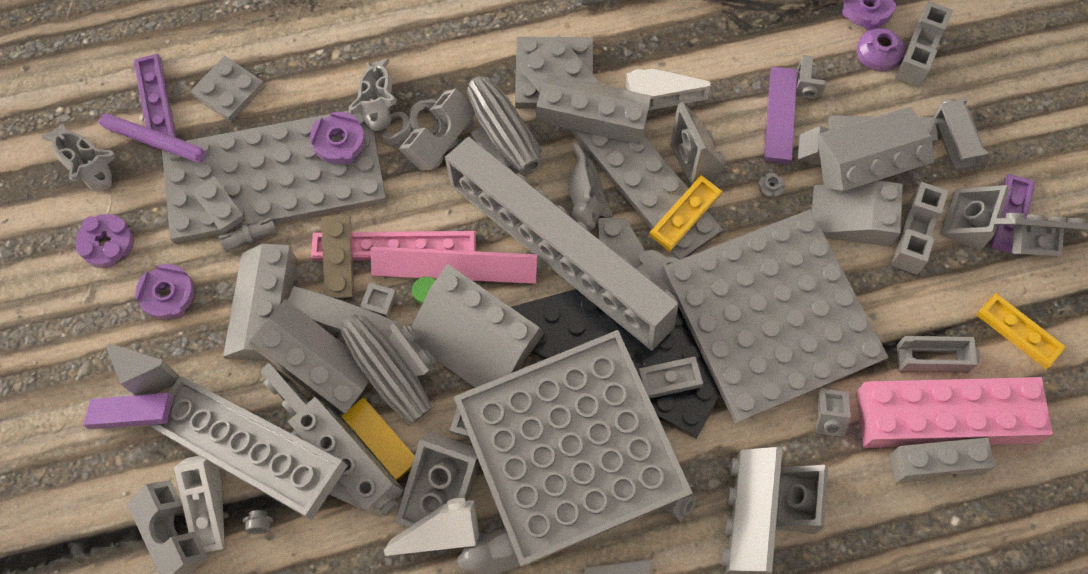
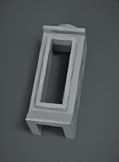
M967 99L947 100L941 103L933 116L936 119V126L954 171L979 167L989 154L984 149L968 106H965Z
M904 336L896 345L899 372L969 373L978 365L980 360V351L978 347H975L974 337ZM912 352L955 353L956 360H920L913 358Z

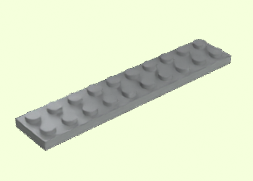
M560 35L518 61L519 69L539 93L548 73L601 84ZM569 129L651 230L689 189L644 135H642L641 143L635 144ZM707 211L670 253L679 260L686 258L720 235L723 229Z

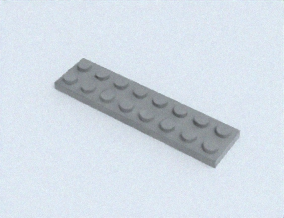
M183 376L178 378L168 392L173 397L167 424L148 425L310 520L314 518L348 466L339 458Z

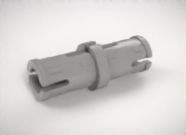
M268 217L250 225L247 223L241 225L242 228L220 235L219 239L224 251L228 252L248 243L249 245L255 244L256 240L277 233L272 218Z

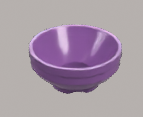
M874 28L867 31L860 38L857 45V55L860 61L866 67L875 71L883 72L896 68L901 63L905 53V46L901 37L894 31L886 28ZM886 37L891 41L892 45L888 47L881 46L877 39Z

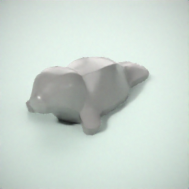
M389 58L379 62L366 63L367 70L360 79L358 97L349 106L350 114H362L364 122L373 131H382L389 127L391 123L390 106L397 102V99L393 96L391 76L385 69L389 64Z
M63 124L52 132L41 135L42 139L53 142L55 155L70 171L69 179L71 181L82 179L89 189L96 192L104 191L111 187L113 178L108 163L116 158L113 151L98 149L82 135L67 131Z
M573 143L577 162L568 179V190L574 204L571 215L573 220L582 222L590 231L595 228L600 216L611 218L613 214L606 202L600 177L589 153L583 151L577 143Z
M505 527L489 534L479 532L480 536L476 546L464 547L457 558V564L461 570L474 574H500L520 566Z

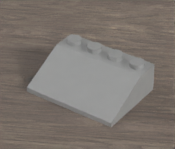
M449 264L445 266L431 286L411 326L419 335L420 340L417 342L424 350L429 349L437 361L475 388L518 371L545 333L540 327Z

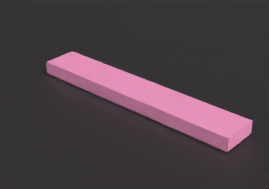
M476 231L352 232L353 261H371L372 246L476 251ZM313 233L311 251L313 261H323L322 233Z
M372 246L371 276L431 277L437 279L445 266L449 264L472 281L536 284L538 254Z

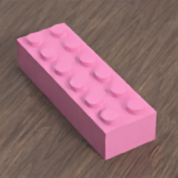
M1042 377L864 382L856 391L863 448L899 447L987 437L989 438L990 445L1038 444L1053 435Z

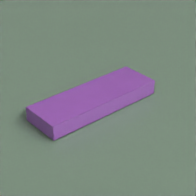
M1007 174L1003 185H1008L1009 192L1000 218H1006V213H1023L1024 219H1027L1035 181ZM998 224L990 247L1012 253L1014 226Z
M169 393L90 399L83 426L90 430L167 424L173 397Z

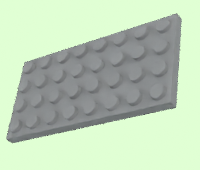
M330 114L187 140L186 142L200 146L206 151L207 155L201 163L162 150L171 241L179 243L222 234L191 192L214 176L246 219L226 233L242 228L241 225L247 223L250 225L268 217L272 218L274 224L387 203L375 132L368 128L362 114H351L359 121L365 135L363 150L351 164L328 163L317 157L310 140L311 129L320 118L324 120L330 117ZM339 133L337 137H332L331 139L334 142H340L343 140V137Z

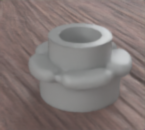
M767 173L765 177H761L759 180L760 192L766 198H776L784 192L785 181L775 173Z
M262 510L251 511L249 516L243 518L245 532L249 534L268 533L270 531V524L273 522V518L267 516V512Z

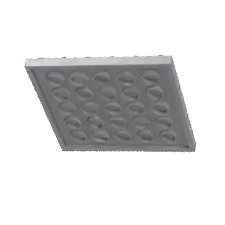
M811 209L663 266L661 269L735 424L889 358Z
M618 330L454 396L521 568L693 494Z

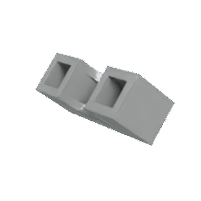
M930 1L927 2L896 79L921 87L937 53L936 48L946 30L953 12L952 9Z
M457 88L444 91L429 110L438 120L439 129L437 134L434 136L426 128L415 129L399 148L420 171L436 169L442 163V156L445 152L457 144L459 134L469 128L474 121L472 118L476 113L472 104Z
M924 182L919 184L911 197L891 266L918 275L927 264L935 239L931 235L938 218L942 214L948 190Z
M988 437L899 446L889 454L895 483L925 481L930 477L943 474H953L954 478L983 475L995 468Z
M171 480L146 484L127 503L159 574H191L208 558L196 532L178 535L175 530L174 516L183 505Z

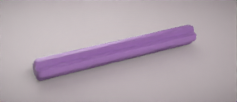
M104 113L101 119H99V124L107 130L197 163L203 162L204 157L207 155L206 151L200 146L111 114Z

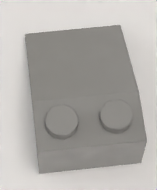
M683 102L679 103L670 146L690 186L701 175L710 182L721 178L723 168L725 167V160L720 151L717 152L714 146V138L711 131L705 129L702 121Z
M877 180L846 191L824 187V184L814 185L811 211L826 238L891 247L901 231L903 184Z
M431 431L424 435L419 441L395 522L410 527L442 505L447 504L451 499L464 498L467 501L480 467L474 447Z

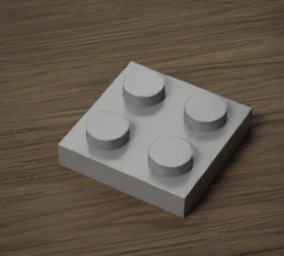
M224 56L190 92L194 98L229 122H232L265 88L262 80Z

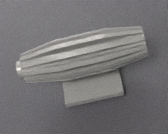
M478 76L472 79L467 88V93L476 116L482 127L470 132L473 140L476 143H482L492 156L501 158L508 168L513 167L517 173L523 176L537 171L543 162L540 155L542 149L510 99L489 77Z
M354 314L342 323L344 328L341 330V334L356 364L381 398L408 425L417 421L433 408L417 376L432 374L438 371L434 365L437 363V360L429 349L424 350L417 341L420 340V337L411 326L407 327L406 325L393 323L389 326L392 333L388 338L365 315L358 317L357 314Z

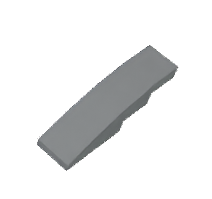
M296 286L293 287L287 300L332 334L336 332L341 334V330L344 328L342 323L354 314H357L358 317L365 315L388 338L392 333L389 326L393 323L401 324L353 304Z

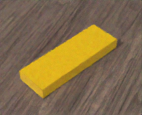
M701 175L650 231L649 236L671 252L721 196L723 191Z
M997 293L976 314L1046 370L1051 367L1066 348L1064 344Z
M364 397L345 414L341 415L344 421L397 482L411 471L415 455Z

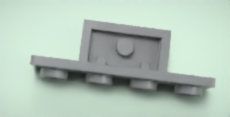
M1006 213V218H993V224L1014 226L1012 254L1062 256L1064 230H1088L1086 219L1068 218V222H1066V217L1049 216L1048 220L1045 221V215H1027V219H1024L1023 213Z

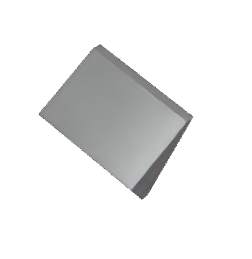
M1008 185L956 189L941 232L942 236L982 250L995 235L998 224H993V218H1000L1009 192Z
M110 343L107 346L108 354L120 384L133 395L156 394L173 386L180 377L161 359Z
M828 466L781 467L776 528L816 534L824 527Z

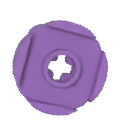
M844 0L842 14L853 23L863 26L866 30H871L891 20L896 3L893 0ZM869 3L874 4V6L868 7L865 4L868 5Z
M345 112L330 113L331 116L324 120L323 118L317 120L310 133V140L317 157L332 164H351L354 162L356 156L361 153L365 145L364 131L356 117ZM339 133L342 134L343 140L340 142H334L331 139L332 137H337Z
M103 214L96 217L89 216L83 220L82 227L77 233L76 251L91 266L97 268L112 267L117 264L116 261L122 257L126 258L130 254L134 244V236L127 223L118 216ZM105 236L111 239L110 242H105L104 246H101L99 242Z
M171 264L156 266V270L150 273L147 271L143 274L135 290L136 299L140 307L150 317L155 319L181 318L194 297V283L182 268ZM167 286H170L171 293L162 298L159 291L165 290Z

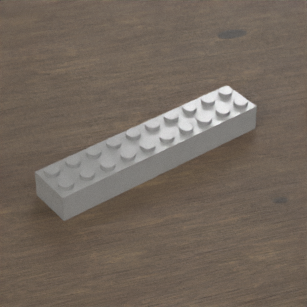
M467 137L445 156L452 188L530 252L538 254L537 257L651 351L675 328L678 302L671 292L662 290L655 285L653 279L648 274L640 273L632 266L628 258L616 254L602 238L597 239L590 233L585 224L573 220L562 206L554 205L548 200V197L542 190H535L528 184L523 175L520 173L515 174L501 158L492 156L482 143H476L470 137Z

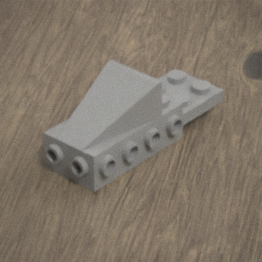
M270 363L260 370L266 378L263 382L264 385L274 395L277 394L284 400L281 404L293 416L288 421L294 428L291 434L339 458L348 465L329 495L378 517L390 514L398 506L397 501L404 494L405 490L331 407L316 397L309 401L286 374Z

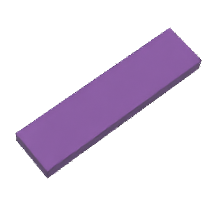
M159 54L134 59L133 62L146 127L177 138L161 57ZM149 145L152 150L158 149L154 146Z
M771 67L764 162L790 164L792 161L797 69Z

